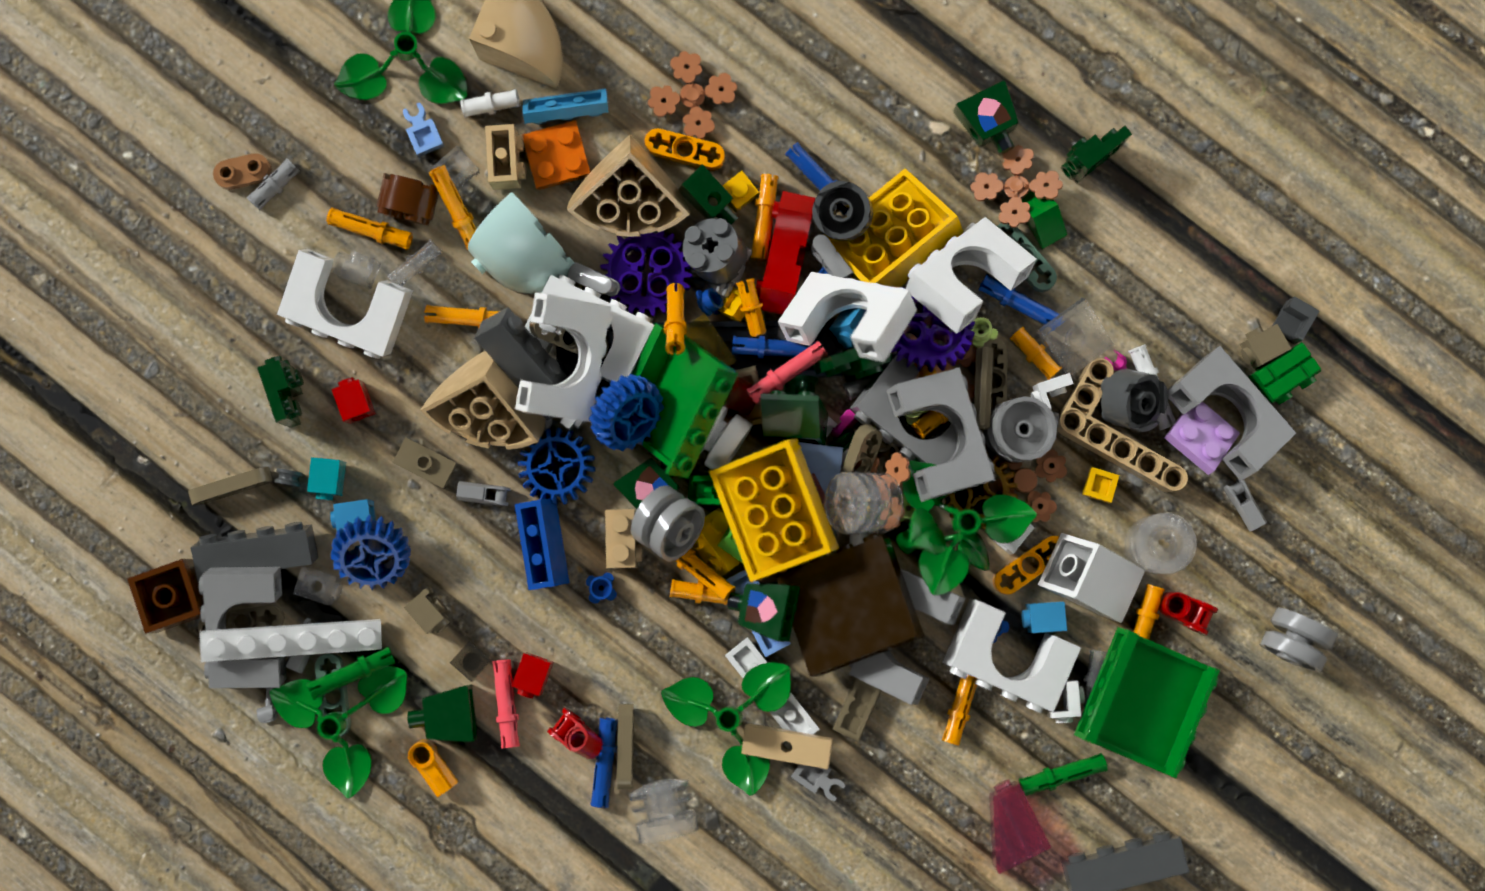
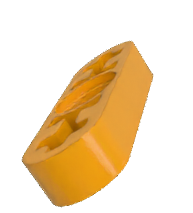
M659 128L650 130L645 136L646 150L652 156L698 168L703 164L709 171L718 170L724 164L725 153L723 148L717 143ZM657 136H660L663 143L670 145V139H674L672 153H668L669 148L664 145H659L658 149H654L653 143L650 141L656 140ZM684 142L691 144L693 147V152L687 157H682L677 153L678 145ZM697 146L702 147L701 153L710 154L711 150L716 151V156L720 158L714 159L713 163H709L708 157L699 155L700 160H695L698 153Z
M1049 536L996 572L993 577V586L996 591L1005 595L1013 594L1042 574L1046 565H1044L1042 557L1035 551L1039 549L1041 554L1050 548L1048 543L1051 541L1052 544H1056L1059 536ZM1051 554L1044 559L1049 561ZM1026 557H1033L1038 563L1037 570L1032 574L1026 573L1022 568V562ZM1016 565L1018 573L1025 580L1021 582L1020 577H1017L1011 581L1013 586L1011 589L1007 586L1001 587L999 584L1003 581L1001 575L1011 576L1016 572L1012 569Z

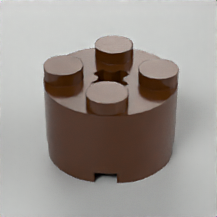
M384 173L376 205L378 207L377 213L401 220L404 214L406 220L429 226L430 221H433L439 193L433 184L428 186L416 179Z

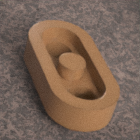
M253 153L220 161L213 170V178L222 188L234 190L262 183L264 181L263 178L271 174L272 167L263 155ZM258 163V169L251 171L252 164ZM230 169L231 175L224 178V171Z

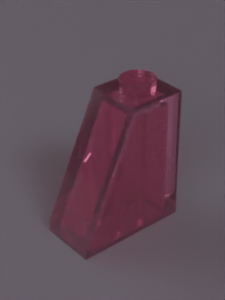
M1009 779L994 786L995 791L989 793L992 865L998 874L1052 848L1020 784L1016 781L1010 782Z

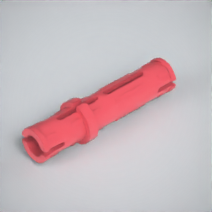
M817 340L813 345L775 371H768L766 377L750 388H747L746 392L752 398V401L757 405L761 401V393L770 394L774 390H783V385L824 357L826 358L828 354L824 347L821 348V343Z
M511 659L492 661L498 706L496 723L499 722L501 749L519 747L517 729L519 714H516L514 687H512Z

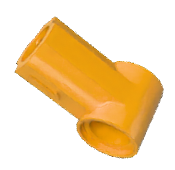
M421 739L409 749V763L417 768L436 797L444 794L459 782L439 754L438 748L432 740ZM418 747L427 748L430 752L429 760H420L416 755V749Z

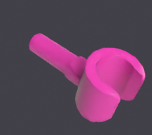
M1114 350L1117 354V360L1114 363L1107 357L1104 358L1112 364L1113 369L1116 371L1127 369L1126 357L1117 350Z

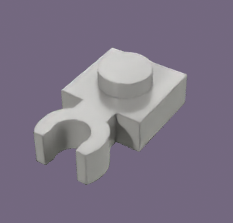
M798 764L791 775L793 779L814 794L821 787L824 790L825 796L831 801H835L837 798L830 793V787L834 784L839 785L843 789L845 787L844 782L839 778L828 777L832 770L830 767L823 769Z

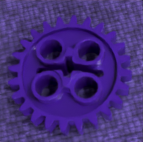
M664 230L657 234L651 232L626 239L616 236L619 244L617 246L611 243L608 244L612 254L603 253L604 259L609 263L600 265L601 270L608 272L605 276L618 281L620 284L618 294L609 298L610 301L612 299L620 300V303L629 306L628 312L634 314L635 310H639L643 314L646 311H650L652 318H655L656 310L660 309L666 315V290L663 293L657 294L651 288L655 282L663 281L667 286L675 283V291H677V283L683 285L685 290H690V286L684 280L693 278L691 273L685 272V270L691 267L687 262L683 261L685 260L683 252H679L683 247V242L680 241L673 244L674 234L672 233L665 238ZM650 247L652 251L649 265L654 273L648 274L647 295L643 297L641 293L644 278L640 271L645 270L646 249ZM639 251L642 254L639 261L631 263L626 260L629 252ZM660 253H665L670 257V260L666 265L660 266L654 262L655 257ZM629 278H634L639 282L638 287L633 291L623 288L624 282Z
M912 296L916 308L921 313L914 314L891 353L898 352L897 362L903 358L907 359V368L912 363H916L917 371L919 372L923 365H927L930 373L933 372L935 365H938L941 371H944L946 362L952 367L955 366L957 358L962 360L966 353L965 350L968 351L972 344L970 341L973 339L975 332L971 330L975 325V321H972L960 332L956 333ZM911 333L914 336H916L917 339L911 340L907 338L905 334ZM939 339L943 341L945 345L939 346L934 342V340Z

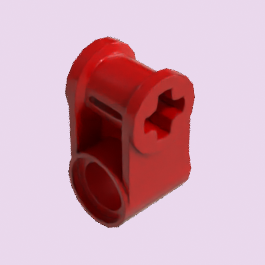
M1166 592L1162 596L1158 610L1165 617L1182 624L1196 633L1207 636V627L1212 615L1217 613L1218 608L1184 593ZM1174 597L1179 601V609L1175 613L1169 609V602Z
M564 707L562 710L563 715L553 728L549 727L547 732L568 750L586 759L597 757L602 750V739L578 715Z

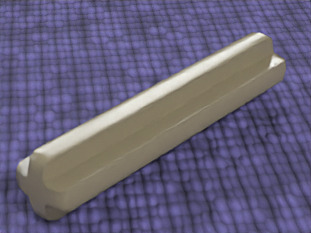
M985 346L977 348L975 361L974 406L979 430L989 429L991 424L993 350Z

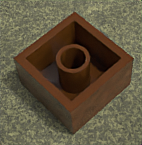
M180 559L127 578L145 634L159 633L201 618L204 596L199 592V581H197L193 559Z

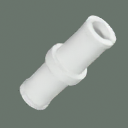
M517 89L496 94L487 92L485 96L461 100V109L465 118L487 112L492 115L496 114L497 110L520 107Z

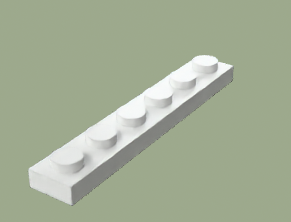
M380 619L200 631L201 662L382 649Z

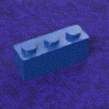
M551 498L515 504L528 590L570 583L557 503L556 505L553 504Z

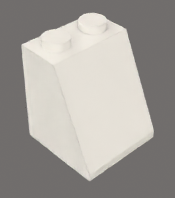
M1061 533L1038 585L1102 617L1122 623L1145 570L1100 544Z

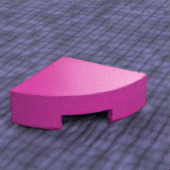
M847 409L840 417L841 422L835 428H832L831 435L835 439L858 423V420L854 417L855 414L850 409Z

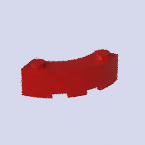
M783 191L780 202L774 201L771 218L776 219L770 252L763 281L757 280L756 284L759 303H763L761 310L783 315L796 295L813 217L812 209L816 199L814 197Z

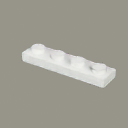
M748 637L725 654L742 678L753 667L768 663ZM791 692L789 699L783 707L770 712L784 730L812 735L819 730V727Z

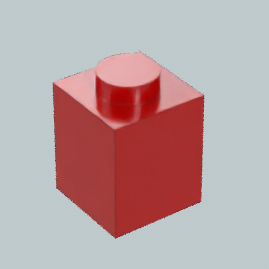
M354 377L338 382L339 386L331 389L343 422L351 424L376 414L363 381L355 380Z
M528 652L523 653L512 683V687L518 688L517 694L533 699L534 695H542L554 662Z

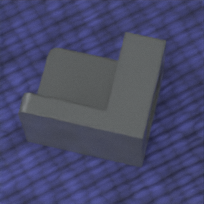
M1294 296L1285 302L1272 326L1278 324L1286 340L1296 344L1304 339L1320 311Z

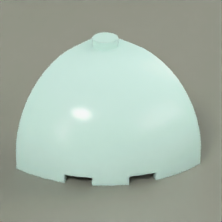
M513 192L507 195L482 221L468 245V250L474 257L471 263L482 274L487 271L504 287L523 294L542 293L550 275L559 278L560 274L568 277L569 269L574 264V261L566 256L561 245L550 233L547 234L538 219Z

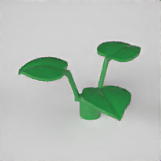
M393 0L388 9V22L394 31L401 32L394 39L395 50L390 52V56L381 68H379L377 60L371 55L359 53L349 57L342 65L338 78L334 83L335 88L348 97L358 100L374 99L380 96L387 87V81L381 73L387 70L395 57H398L404 61L416 59L425 71L420 76L418 83L421 94L428 101L435 104H448L461 101L462 99L465 100L467 97L466 79L455 62L445 57H436L428 67L418 53L417 39L411 33L424 34L433 27L435 10L430 0Z
M910 460L908 466L910 478L902 483L905 499L915 510L923 508L929 511L936 504L938 507L953 514L952 526L955 532H957V536L951 542L949 548L946 546L943 553L937 555L924 550L920 556V573L932 595H941L953 590L967 575L969 569L967 554L960 550H954L964 535L976 532L980 524L986 523V533L992 540L1003 544L1010 543L1022 536L1037 516V513L1028 504L1009 495H995L988 498L982 505V512L985 518H980L973 510L960 512L958 509L942 503L940 500L947 495L921 502L913 473L936 465Z
M918 508L913 512L910 527L899 533L896 540L899 548L906 554H911L920 548L939 555L945 551L946 542L954 540L957 534L944 536L929 511ZM977 532L964 535L963 539L958 542V550L967 554L971 565L988 571L990 569L989 555L982 537Z
M776 662L764 663L753 667L746 673L741 684L742 690L750 698L738 708L729 706L720 711L710 706L714 699V693L708 682L701 678H685L661 691L663 701L670 713L678 721L688 726H700L707 721L708 711H710L716 717L717 726L725 732H731V735L738 740L740 746H732L725 752L722 759V768L725 776L731 783L742 789L749 796L754 795L762 787L768 776L770 759L741 754L743 738L737 732V728L743 722L742 711L754 701L760 710L766 712L776 711L786 704L791 692V668L788 665Z
M387 666L371 673L372 677L367 679L365 677L360 678L358 691L365 699L343 714L332 712L324 716L323 712L318 709L323 703V696L313 701L306 686V683L312 682L308 679H296L281 685L280 688H273L269 692L275 709L288 724L296 728H308L314 724L317 714V730L320 736L325 739H333V742H338L343 746L334 747L328 751L323 759V771L328 781L341 791L346 798H351L360 791L366 783L372 768L371 755L365 746L355 744L349 747L347 741L340 737V734L347 727L346 718L367 703L370 704L372 710L380 714H389L397 710L404 702L406 696L408 676L406 671L399 667Z

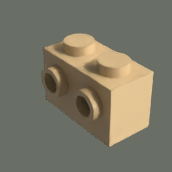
M514 124L485 126L488 182L493 190L521 188V179L526 178L525 164L520 162L519 152L524 151L523 135L518 134Z
M635 509L605 510L606 568L608 569L638 568V562H642V544H637L631 533Z

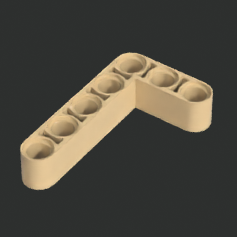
M1103 358L1089 363L1082 371L1059 413L1057 431L1066 438L1163 492L1170 493L1183 489L1188 481V474L1185 469L1091 416L1102 397L1101 384L1103 381L1096 379L1092 375L1093 366H1098L1103 369V380L1106 377H1111L1114 374L1112 364ZM1079 391L1089 393L1091 397L1089 405L1082 404L1079 401ZM1066 415H1071L1076 419L1077 426L1075 430L1068 429L1065 426L1064 419ZM1092 429H1096L1101 433L1102 441L1100 444L1091 441L1089 434ZM1117 443H1121L1126 447L1127 455L1125 458H1120L1116 455L1115 446ZM1143 457L1148 458L1152 463L1150 472H1145L1140 466ZM1169 471L1177 476V484L1174 487L1170 486L1166 481V474Z

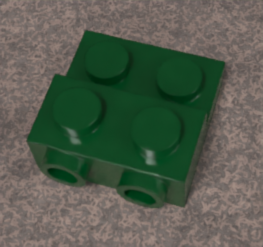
M1123 126L1118 131L1115 128L1111 129L1101 140L1096 134L1089 140L1083 137L1066 154L1068 157L1066 163L1061 166L1063 173L1069 179H1074L1077 183L1120 150L1132 133L1126 126Z
M855 348L823 359L814 364L813 367L816 375L826 372L827 377L844 372L845 377L855 374L856 379H860L883 371L881 365L892 361V353L890 352L885 362L859 357Z
M281 356L269 358L264 361L265 365L257 367L275 422L289 428L301 424L299 416H302V411L296 399L293 400V397L303 394L301 386L304 385L302 375L298 369H294L290 365L289 360H282Z

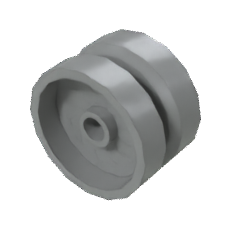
M1023 396L999 403L991 409L990 428L983 430L986 446L994 456H999V459L1005 462L1018 463L1042 457L1047 453L1056 439L1057 424L1053 412L1044 402L1037 398Z
M668 485L660 486L652 491L636 510L631 524V533L636 541L647 548H651L652 552L668 562L674 561L685 555L695 544L704 526L705 513L703 508L693 501L684 498V495Z
M1276 608L1271 623L1281 632L1266 631L1259 645L1286 662L1321 673L1327 658L1314 647L1324 650L1332 649L1338 634L1306 616L1284 608Z

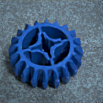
M630 374L628 377L621 375L618 382L611 380L610 387H602V395L595 397L597 404L590 407L593 414L589 417V420L591 421L590 428L598 441L610 449H617L623 452L626 448L633 450L635 444L642 445L645 437H651L650 432L657 428L655 424L661 419L659 413L664 409V406L661 403L663 397L659 393L657 386L640 375Z
M557 428L556 436L553 437L552 431L546 429L545 434L547 438L543 439L541 436L536 445H529L532 448L530 453L521 450L520 454L528 459L527 462L518 461V466L526 468L527 471H522L518 475L520 478H529L523 484L525 489L534 486L530 496L536 497L541 492L540 499H548V496H551L552 503L556 505L558 497H561L562 503L566 505L568 504L567 495L570 494L574 500H578L579 496L575 492L578 488L583 493L588 491L585 486L581 485L583 481L593 483V479L586 476V473L596 471L594 466H587L588 462L595 460V456H585V453L590 451L591 447L588 444L581 448L579 447L584 440L581 436L572 441L573 431L569 430L566 436L563 437V429ZM556 444H565L572 447L578 457L562 458ZM548 446L547 461L534 468L538 454ZM555 458L558 459V462L566 464L560 468L559 476L555 474L554 470H548L554 466ZM576 466H580L577 478L571 485L566 487L567 472ZM536 476H553L558 490L544 488L538 482Z
M370 514L366 517V521L357 516L354 524L347 521L344 524V529L339 528L335 539L332 541L330 556L331 560H334V569L339 570L340 578L348 577L349 585L358 582L360 589L364 585H369L371 590H373L379 584L384 589L387 586V582L395 584L397 577H402L405 573V568L409 566L411 548L408 546V536H402V527L394 529L393 520L385 524L383 523L382 516L377 521L372 520ZM356 541L360 542L353 550H348L351 544ZM394 555L389 562L382 564V561L386 560L388 556Z

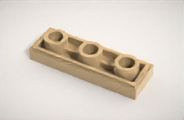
M747 723L745 725L741 754L828 769L833 738ZM784 742L791 743L792 749H787L784 746Z

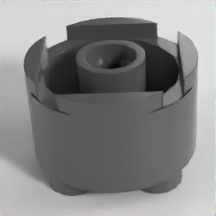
M835 181L827 184L820 190L813 204L812 214L815 224L825 235L837 241H851L862 236L871 226L873 206L868 195L859 186L851 182ZM841 205L850 208V211L846 212L847 217L845 218L836 214L840 211L839 206Z
M705 219L685 231L683 255L686 262L699 277L712 284H724L732 281L739 275V270L743 265L745 266L747 261V248L735 229L725 219Z
M1121 369L1102 381L1101 407L1102 418L1105 421L1140 432L1150 431L1158 425L1159 421L1156 420L1160 413L1165 414L1168 405L1167 387L1164 382L1158 379V376L1131 369Z

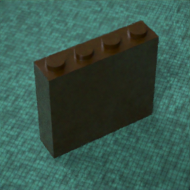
M879 533L868 535L862 539L863 543L856 546H853V544L840 546L836 550V554L828 557L824 554L810 560V564L803 567L797 564L787 568L785 574L776 577L779 585L800 587L793 628L809 676L819 677L925 637L889 537L880 536Z

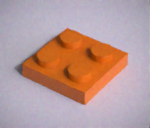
M576 120L522 134L537 191L582 179L589 175L590 169Z

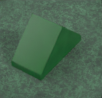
M1032 191L1028 192L1026 197L1021 199L1022 203L1027 202L1030 205L1028 212L1031 218L1027 225L1041 249L1067 236L1059 205L1054 200H1048L1045 197L1037 199L1035 192Z
M710 475L689 476V500L697 505L722 506Z

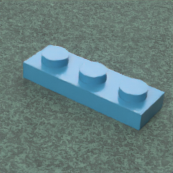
M606 89L523 100L525 124H542L546 121L557 119L571 120L574 117L586 115L595 117L609 112Z

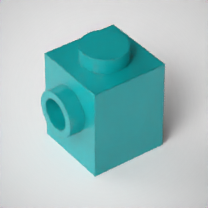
M311 457L307 492L316 494L315 499L333 501L334 496H343L346 462Z

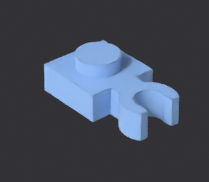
M419 102L417 103L419 109L417 116H410L406 108L403 109V115L410 124H413L406 131L416 155L421 157L445 146L433 119L425 121L426 110Z

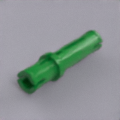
M385 647V649L365 658L360 656L357 658L358 661L306 683L313 701L362 677L366 679L372 677L371 673L395 664L393 655L390 654V649Z
M1099 753L1057 768H1044L1042 772L1020 778L1018 781L1022 794L1026 797L1047 789L1053 791L1062 784L1108 771V766L1104 755Z

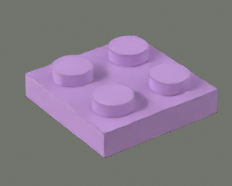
M1202 401L1184 415L1181 413L1164 439L1207 475H1210L1220 464L1240 432Z

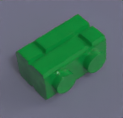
M1301 342L1248 377L1270 403L1276 401L1280 405L1293 397L1291 391L1296 387L1300 386L1301 389H1304L1316 382L1317 379L1314 376L1321 372V368L1311 356L1305 344Z

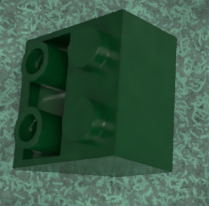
M779 390L771 391L770 394L761 393L763 437L769 445H777L790 439H798V442L825 445L828 413L819 396L812 392H799V395H788L786 392Z

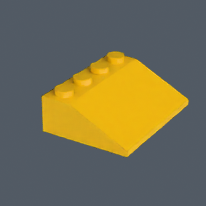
M905 168L869 197L873 206V218L871 226L862 236L851 241H837L830 237L828 238L835 247L836 252L841 255L853 271L852 279L898 288L909 281L908 274L916 264L922 265L933 251L937 249L939 251L942 250L952 237L962 235L963 229L958 216Z
M798 439L784 441L709 471L750 582L839 549Z

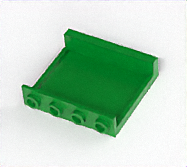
M655 323L632 374L645 377L657 386L659 393L663 397L661 403L664 409L659 413L661 419L655 424L657 428L650 432L651 437L643 439L642 446L668 466L666 474L689 478L738 373L686 335H684V352L676 355V346H673V355L669 354L666 351L667 336L664 333V325Z
M1117 627L1074 736L1176 779L1179 772L1185 766V756L1189 746L1195 741L1197 726L1207 711V702L1211 692L1218 684L1220 670L1141 637L1135 632Z

